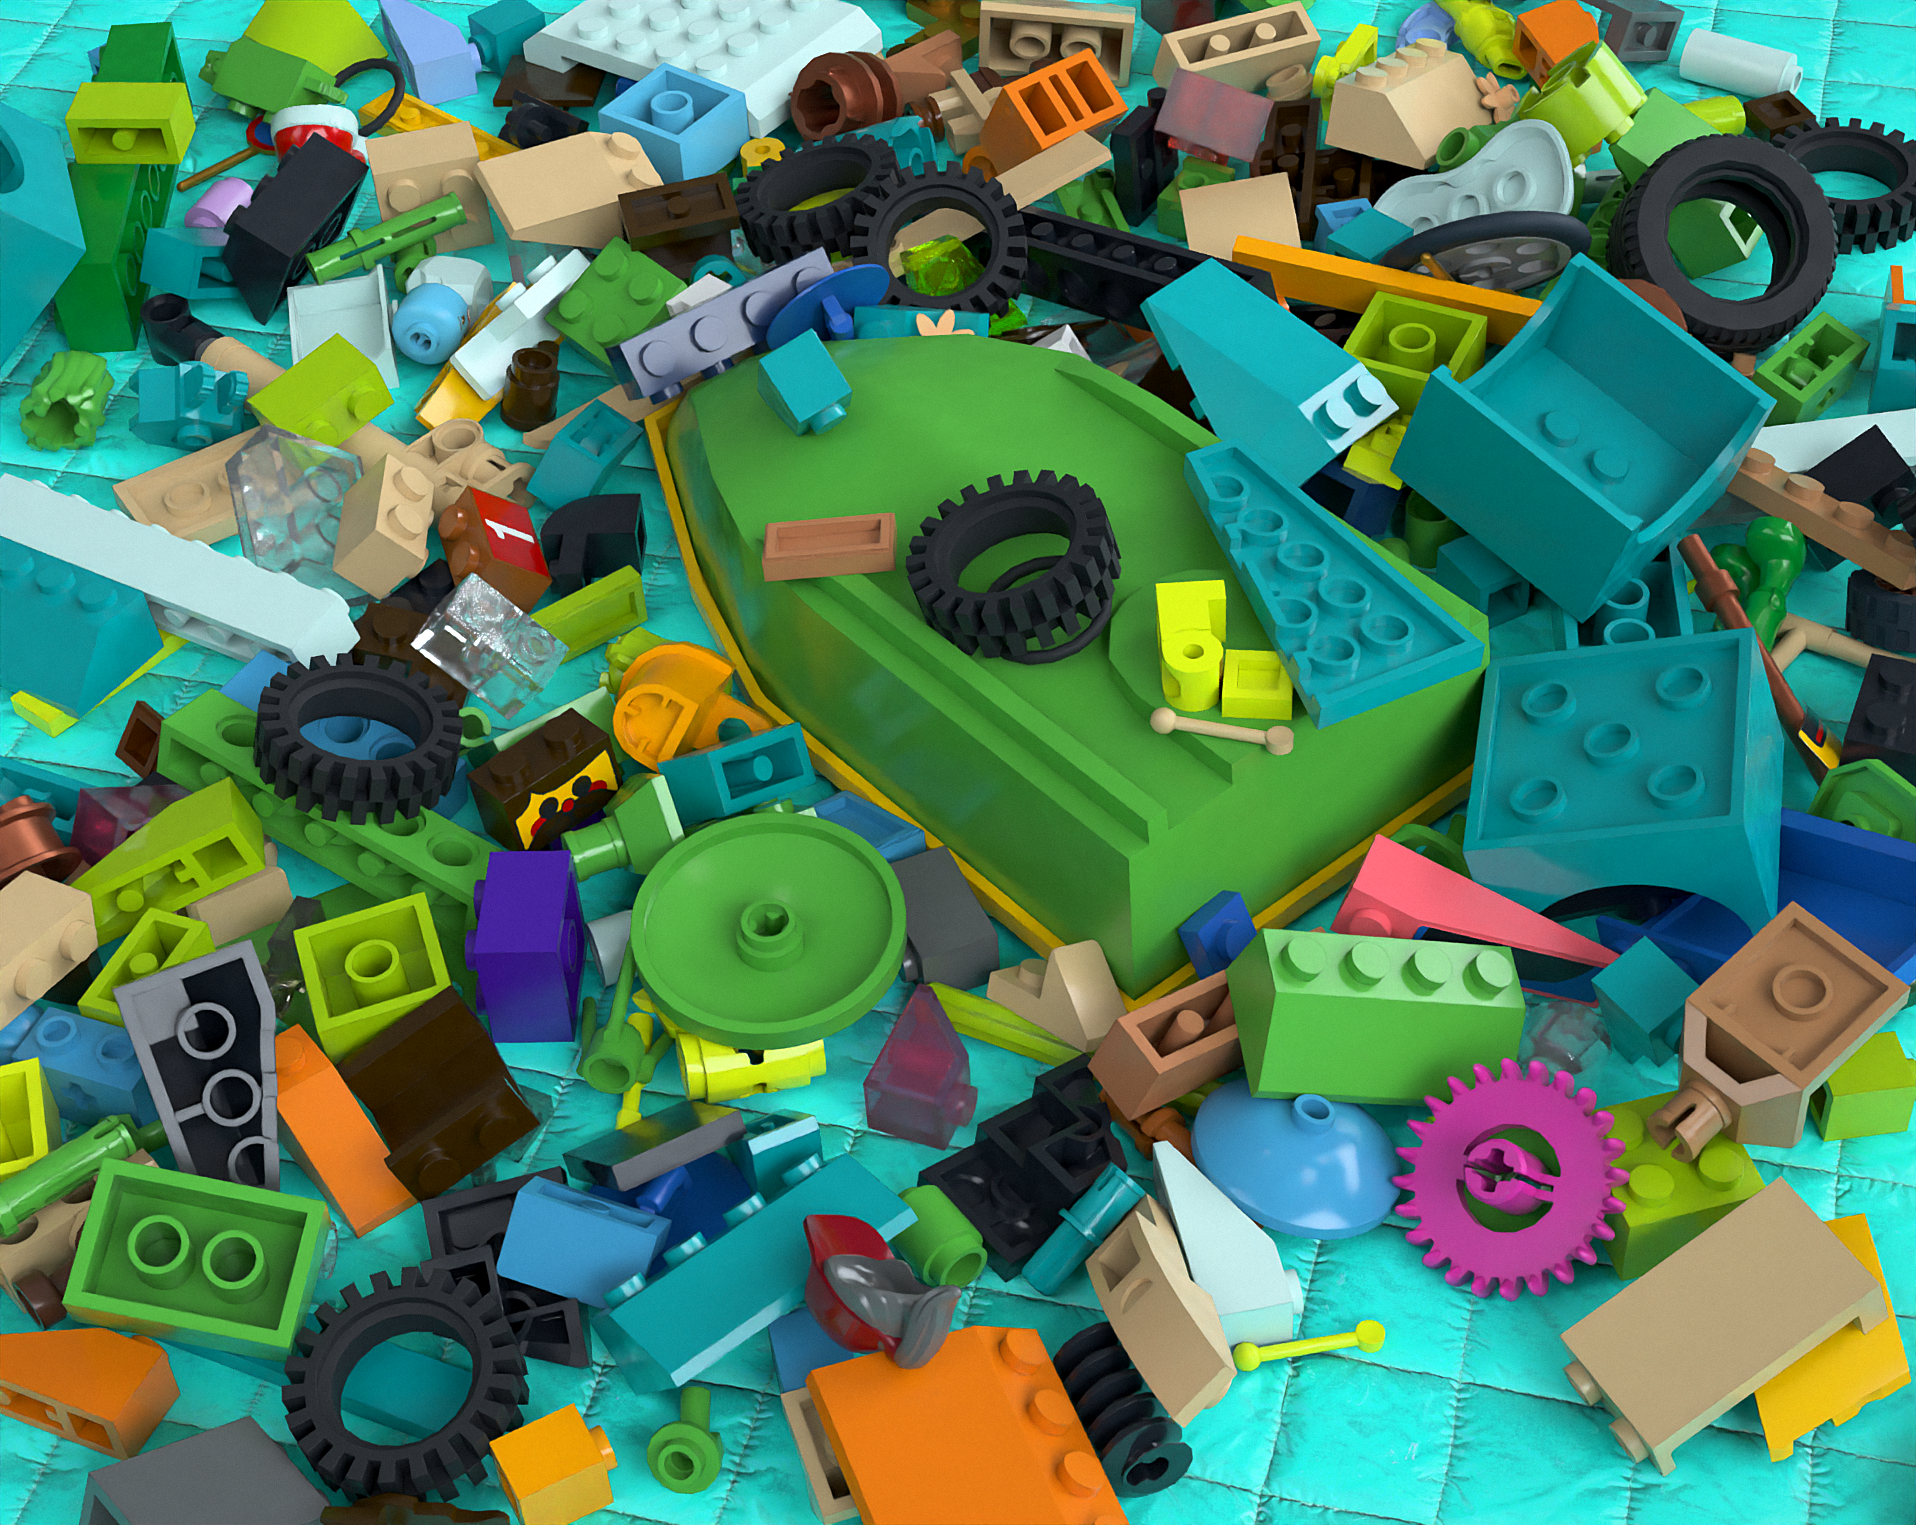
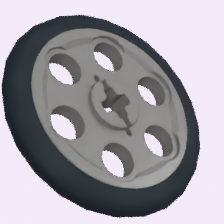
M1529 210L1498 212L1452 221L1423 231L1390 249L1381 258L1378 265L1436 278L1420 259L1422 253L1428 252L1457 283L1489 290L1508 288L1514 292H1519L1562 275L1569 260L1581 252L1587 256L1592 237L1586 225L1570 215Z

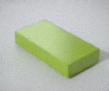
M628 565L528 616V626L537 664L547 673L647 621L648 616L641 575L631 565Z

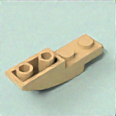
M1146 1193L1118 1222L1099 1248L1085 1261L1100 1304L1132 1362L1171 1418L1185 1428L1203 1409H1210L1222 1400L1231 1385L1232 1379L1238 1373L1212 1296L1190 1280L1167 1208Z

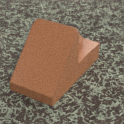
M950 29L883 60L898 78L903 97L902 112H905L906 103L914 101L917 105H922L923 99L928 97L929 94L946 90L951 86L950 72L963 69L961 37Z

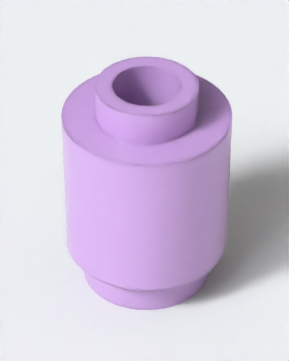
M234 177L216 181L186 213L184 219L185 227L224 228L230 215L238 205L241 204L248 208L252 203L250 200L254 190L243 180Z

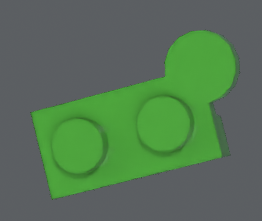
M1097 169L1095 173L1088 175L1083 182L1072 180L1053 191V202L1059 214L1131 233L1117 204L1118 200L1114 195L1116 180L1115 173L1111 169Z

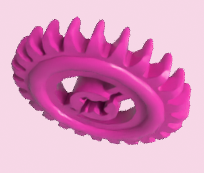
M1504 1058L1500 1063L1502 1072L1499 1081H1497L1490 1069L1479 1063L1473 1065V1072L1475 1074L1474 1089H1471L1466 1083L1456 1077H1447V1084L1451 1088L1454 1100L1450 1105L1431 1095L1424 1097L1425 1103L1431 1109L1436 1120L1433 1124L1413 1119L1407 1121V1126L1423 1142L1421 1147H1397L1395 1149L1398 1156L1414 1164L1416 1167L1415 1172L1403 1176H1394L1391 1181L1395 1186L1415 1193V1198L1405 1204L1397 1205L1394 1211L1403 1218L1422 1221L1414 1230L1405 1234L1407 1242L1415 1246H1425L1434 1243L1430 1252L1423 1256V1265L1431 1269H1439L1451 1263L1450 1270L1445 1273L1444 1279L1447 1284L1453 1287L1464 1285L1474 1276L1471 1291L1479 1298L1488 1297L1499 1282L1501 1297L1512 1302L1520 1296L1524 1280L1527 1282L1531 1293L1538 1297H1543L1548 1291L1550 1273H1553L1562 1283L1569 1285L1574 1280V1270L1571 1263L1574 1258L1591 1266L1596 1263L1597 1256L1590 1242L1593 1237L1606 1241L1613 1240L1615 1232L1603 1219L1605 1214L1624 1212L1626 1204L1610 1194L1611 1188L1627 1183L1630 1174L1621 1168L1612 1167L1610 1162L1624 1153L1626 1144L1617 1138L1603 1139L1614 1125V1116L1604 1110L1591 1115L1597 1102L1595 1091L1583 1087L1572 1097L1574 1078L1564 1070L1557 1071L1553 1082L1549 1085L1548 1069L1537 1060L1529 1063V1072L1524 1080L1519 1065L1509 1058ZM1509 1128L1531 1129L1541 1134L1554 1148L1561 1168L1560 1177L1548 1175L1546 1166L1537 1156L1505 1139L1485 1140L1489 1136ZM1474 1169L1500 1175L1501 1172L1511 1173L1514 1170L1515 1173L1538 1185L1552 1187L1553 1192L1537 1189L1526 1182L1513 1178L1510 1182L1499 1181L1497 1183V1181ZM1464 1183H1466L1467 1189L1476 1199L1508 1215L1522 1216L1537 1209L1543 1202L1553 1205L1550 1211L1533 1226L1515 1233L1494 1232L1483 1227L1471 1213L1464 1194Z

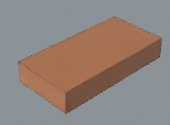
M895 513L765 524L762 556L765 582L896 571L897 525Z

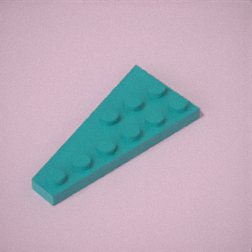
M1238 436L1185 454L1183 476L1317 730L1481 667L1485 644Z

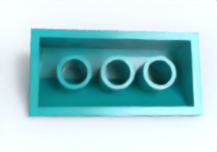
M0 536V687L15 693L22 691L63 711L64 714L80 720L164 647L143 591Z
M815 1152L780 1174L786 1186L768 1199L764 1200L760 1192L757 1191L726 1210L722 1217L728 1226L709 1239L705 1240L702 1233L697 1231L668 1249L662 1256L669 1266L647 1281L639 1271L606 1291L602 1298L608 1307L590 1318L589 1321L636 1396L678 1388L805 1299V1285L811 1263L810 1250L802 1223L806 1216L811 1214H829L855 1217L876 1229L885 1242L918 1220L917 1216L908 1204L849 1154L844 1153L822 1161L818 1153Z

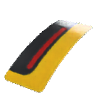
M1804 702L1806 705V716L1798 735L1829 769L1837 768L1841 757L1842 743L1832 730Z

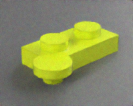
M1359 23L1349 38L1339 43L1334 57L1324 55L1318 62L1313 78V94L1315 97L1321 98L1324 121L1329 120L1335 81L1355 72L1359 67H1365L1377 61L1378 27Z

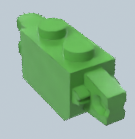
M240 38L233 42L228 52L209 50L205 58V64L200 69L198 75L199 78L212 85L211 90L229 100L227 110L251 121L256 119L257 114L264 115L262 122L270 127L274 115L284 108L301 105H326L327 101L335 105L345 106L349 96L346 92L334 87L337 78L308 60L245 38Z

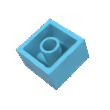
M665 62L598 111L600 132L607 134L623 132L635 137L641 144L654 169L661 177L664 185L717 173L740 154L741 147L750 141L744 92Z

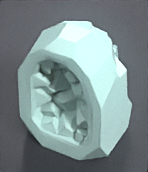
M435 255L421 260L405 282L407 294L411 289L423 283H439L449 286L459 293L468 305L471 317L469 329L486 305L494 299L491 275L486 266L466 258Z

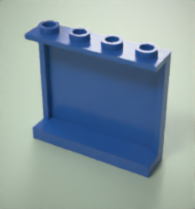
M1781 807L1777 915L1790 902H1796L1901 981L1910 985L1916 979V844ZM1699 894L1673 899L1665 911L1649 918L1640 926L1604 915L1596 919L1602 946L1622 955L1646 936L1700 986L1754 937L1750 928L1736 913L1719 902Z

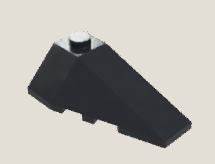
M251 939L188 959L111 987L179 1171L280 1192L275 1003Z

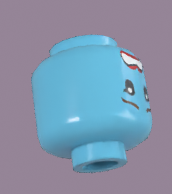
M423 283L411 289L393 316L391 331L395 344L404 355L422 364H440L450 359L459 349L469 331L471 317L468 305L459 293L449 286L439 283Z

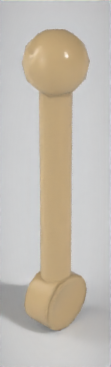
M1160 707L1154 710L1150 717L1152 729L1159 734H1168L1173 730H1180L1266 745V749L1275 755H1285L1293 749L1294 733L1285 726H1274L1268 729V731L1176 716L1174 711L1167 707Z

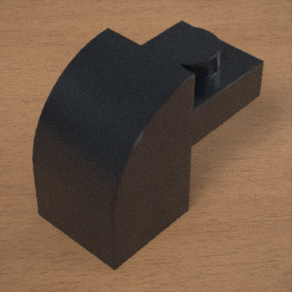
M641 494L588 496L574 500L551 514L541 529L540 538L544 558L552 578V583L550 584L552 594H560L561 599L594 583L595 578H604L628 565H631L642 577L647 533Z

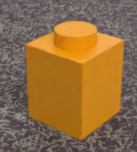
M574 1403L489 1442L500 1486L520 1525H568L614 1503L608 1477V1471L618 1467L614 1451L600 1425L588 1430Z

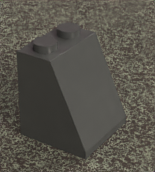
M250 1415L89 1472L79 1525H323L320 1523V1515L325 1506L332 1505L325 1493L315 1488L293 1464L282 1445L277 1441H273Z

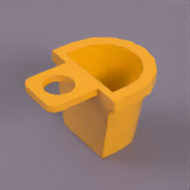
M688 641L663 642L640 654L623 674L617 696L618 702L613 715L614 734L621 748L634 760L658 774L660 773L657 763L692 752L693 748L701 749L721 742L718 730L720 724L727 718L743 720L749 726L751 732L772 728L773 724L766 716L723 692L737 666L735 663L711 649Z

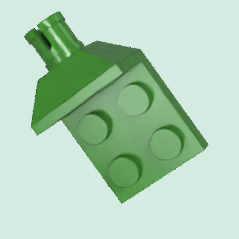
M641 772L628 777L604 808L606 818L583 829L562 833L560 837L563 850H571L576 880L580 883L588 880L593 875L615 868H624L628 872L648 875L656 863L669 850L692 834L718 823L717 818L703 820L682 828L665 776L663 774ZM775 798L741 810L742 816L757 813L783 812L817 817L814 807L795 805L792 803L791 798L781 800Z

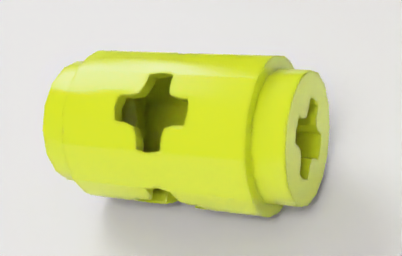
M688 1031L676 1034V1050L680 1075L686 1097L690 1101L704 1098L706 1104H715L750 1097L758 1093H772L810 1085L811 1077L826 1074L823 1039L791 1048L752 1050L754 1055H763V1063L752 1065L747 1053H739V1048L716 1044L693 1035Z

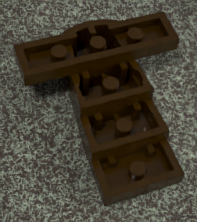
M1321 98L1268 102L1264 141L1259 143L1249 163V178L1287 172L1300 241L1307 240L1314 242L1319 223L1315 215L1317 205L1367 198L1371 206L1374 207L1382 194L1398 181L1412 176L1430 175L1437 172H1431L1430 167L1420 170L1383 159L1375 160V157L1338 147L1320 150L1323 120Z

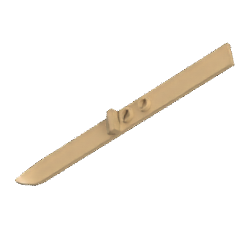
M1081 130L995 177V179L1002 184L1005 196L1008 193L1012 195L1016 201L1017 210H1020L1112 159L1110 149ZM949 208L937 209L896 233L890 246L889 267L897 278L986 228L976 218L963 211ZM853 256L845 261L831 264L834 273L853 267ZM747 349L733 363L735 364L745 358L754 356L751 349ZM697 372L681 380L680 382L684 388L683 392L655 405L652 404L649 396L629 401L621 384L596 398L636 423L685 396L687 391L702 382L703 378L700 372ZM596 398L531 432L523 433L522 442L535 449L547 450L554 436Z

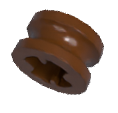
M932 96L924 98L922 105H917L914 101L905 104L906 116L918 115L922 118L917 123L919 127H929L935 143L944 141L945 128L939 106Z

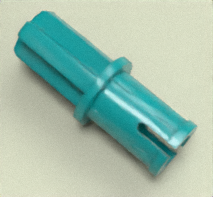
M1110 1161L1106 1169L1095 1180V1183L1078 1199L1069 1211L1064 1208L1059 1211V1214L1065 1220L1023 1267L1021 1273L1023 1278L1040 1294L1046 1297L1053 1295L1095 1246L1099 1248L1118 1222L1144 1197L1146 1192Z

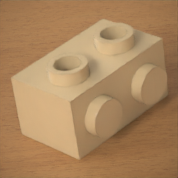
M386 453L344 494L332 570L379 600L386 596L405 577L408 579L414 578L422 570L429 556L426 542L428 529L434 518V511L431 510L435 484L426 479L418 469L407 466Z

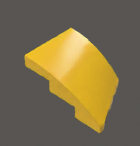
M1865 1213L1823 1222L1881 1284L1889 1318L1865 1335L1852 1321L1753 1392L1771 1462L1781 1461L1793 1454V1441L1824 1422L1829 1421L1835 1427H1838L1858 1415L1860 1409L1867 1403L1882 1400L1911 1382L1910 1371L1895 1313Z

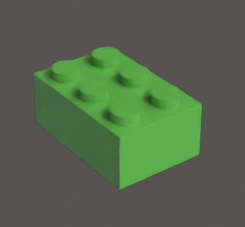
M103 1157L62 1304L76 1322L286 1363L288 1355L296 1357L298 1355L299 1347L294 1340L302 1327H305L331 1226L327 1203L325 1201Z

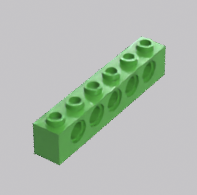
M210 688L161 722L156 772L193 793L230 776L261 820L263 833L386 903L425 892L437 932L465 947L467 931L477 930L479 920L476 919L474 911L476 880L486 879L490 852H505L502 849L434 811L426 809L422 805H420L419 816L406 820L396 808L394 823L383 825L379 824L375 812H367L365 825L350 824L351 812L339 810L336 822L321 819L323 805L317 803L308 814L296 809L297 794L283 801L274 794L275 783L265 785L259 776L260 767H255L253 744L257 713L213 688Z

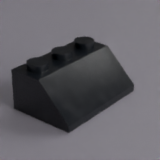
M316 132L310 136L301 148L293 144L287 150L277 168L279 173L274 178L266 174L251 196L250 201L252 203L248 208L241 204L238 205L223 229V232L229 235L222 254V259L254 319L264 326L288 299L287 288L299 286L310 273L304 254L313 253L333 244L342 235L369 170L368 165Z

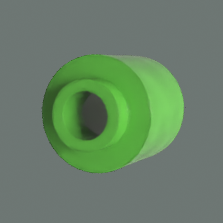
M935 1185L910 1187L899 1193L897 1196L911 1207L918 1220L890 1239L889 1242L928 1285H956L960 1289L969 1285L981 1273L987 1262V1252L982 1247L983 1239L980 1232L942 1190Z

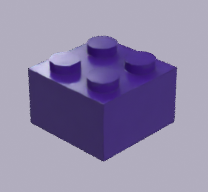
M571 850L490 852L486 879L476 880L474 887V911L476 919L479 920L477 930H468L465 940L468 971L478 972L476 982L477 1013L479 1016H488L494 1043L575 1042L588 937Z

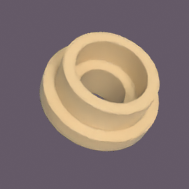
M1301 64L1291 65L1274 73L1266 81L1269 89L1266 95L1268 102L1310 99V92L1313 90V74L1306 73L1304 66Z

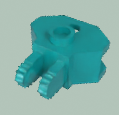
M186 361L179 363L175 367L139 369L129 377V389L139 395V412L129 419V431L145 443L192 452L199 451L243 433L244 402L248 396L250 384L247 373L232 370L229 373L214 370L212 365L201 361Z

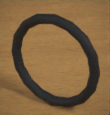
M370 58L359 61L335 76L337 80L334 87L339 88L346 80L359 72L373 68L385 69L394 78V94L386 109L374 121L358 129L359 136L368 137L381 129L395 115L404 98L406 81L401 68L388 59Z
M1064 555L1036 557L1016 565L995 580L987 592L1004 591L1018 579L1038 571L1050 570ZM1112 597L1110 600L1099 598L1101 611L1091 621L1089 627L1072 641L1052 649L1027 651V654L1013 656L1009 646L1003 643L999 656L1005 660L1025 665L1055 663L1079 653L1102 632L1111 616Z

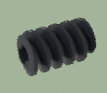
M1110 1322L1094 1324L1078 1332L1065 1342L1054 1356L1052 1363L1115 1495L1120 1498L1143 1497L1160 1492L1175 1484L1190 1467L1193 1460L1192 1448L1185 1442H1180L1182 1439L1180 1424L1169 1417L1166 1409L1132 1362Z

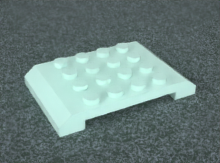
M586 0L525 41L523 48L525 61L561 73L568 71L581 62L635 81H640L665 62L744 92L746 97L749 136L762 139L792 117L790 109L791 96L788 94L793 92V87L800 71L814 57L828 52L845 53L848 51L869 52L875 55L883 49L882 31L861 7L839 0Z

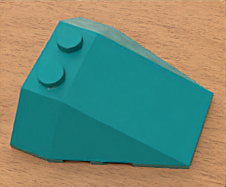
M1212 257L1159 290L1140 305L1172 371L1182 368L1196 396L1189 404L1197 419L1202 420L1207 417L1216 436L1223 441L1238 436L1298 488H1301L1324 466L1350 448L1354 442L1390 421L1399 409L1386 393L1382 383L1372 376L1358 359Z

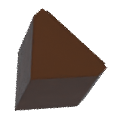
M137 700L115 755L144 779L157 769L161 722L165 718L145 701Z

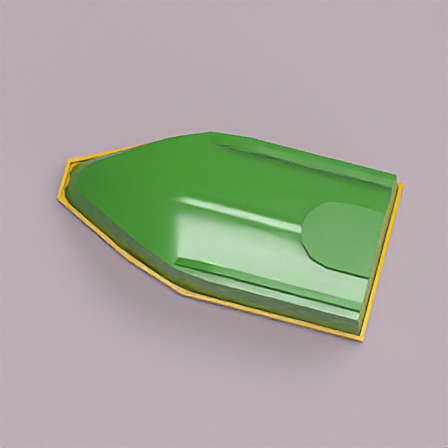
M972 334L821 341L853 390L851 404L844 409L847 417L823 434L816 435L811 429L797 437L768 406L757 391L759 360L776 349L765 351L735 363L733 367L696 384L687 391L685 396L643 418L647 441L692 599L721 655L737 665L732 676L748 706L770 719L773 727L800 722L811 765L841 791L848 790L922 829L925 834L926 851L946 845L982 908L1046 961H1048L1049 955L1054 948L1091 939L1097 941L1102 948L1127 1014L1200 981L1178 929L1205 903L1222 890L1240 892L1257 933L1262 928L1283 929L1353 879L1377 833L1390 839L1404 824H1419L1427 827L1470 796L1486 667L1490 664L1488 616L1327 509L1325 510L1485 644L1481 667L1319 730L1316 729L1295 687H1293L1292 720L1222 717V698L1215 706L1198 712L1179 710L1172 707L1165 700L1162 691L1156 635L1155 584L1224 580L1226 593V642H1221L1224 650L1223 678L1226 649L1275 651L1183 476L1186 453L1222 442L1223 440L1157 396L1078 354ZM1041 469L1053 470L1058 482L1065 474L1077 477L1080 487L1087 483L1094 489L1096 497H1100L1121 555V559H1118L1121 566L1120 579H1112L1115 591L1112 597L1111 616L1100 635L1079 653L1055 663L1025 665L1005 660L1000 656L999 658H985L980 645L972 656L967 655L958 648L956 643L953 645L927 625L907 577L909 573L906 568V556L912 555L909 548L912 537L924 536L920 524L925 518L930 516L942 520L937 508L938 505L948 498L960 506L965 503L960 490L973 484L978 494H982L990 490L986 478L998 474L1001 475L1004 486L1011 485L1013 483L1014 471L1028 470L1033 483H1035ZM895 513L897 525L896 571L765 582L762 567L765 524ZM1050 533L1026 534L1007 539L990 547L973 559L962 571L958 586L971 592L987 593L995 580L1016 565L1036 557L1065 555L1070 541L1060 535ZM1049 570L1038 571L1018 579L1006 590L1020 587L1033 581ZM1077 613L1076 616L1081 627L1079 631L1068 636L1059 626L1051 631L1056 644L1041 649L1038 638L1034 637L1026 640L1027 651L1052 649L1072 641L1089 627L1092 619ZM1160 707H1167L1173 710L1176 716L1268 731V729L1274 726H1285L1294 733L1293 749L1288 754L1275 755L1266 749V745L1180 730H1173L1168 734H1159L1152 729L1150 717L1154 710Z

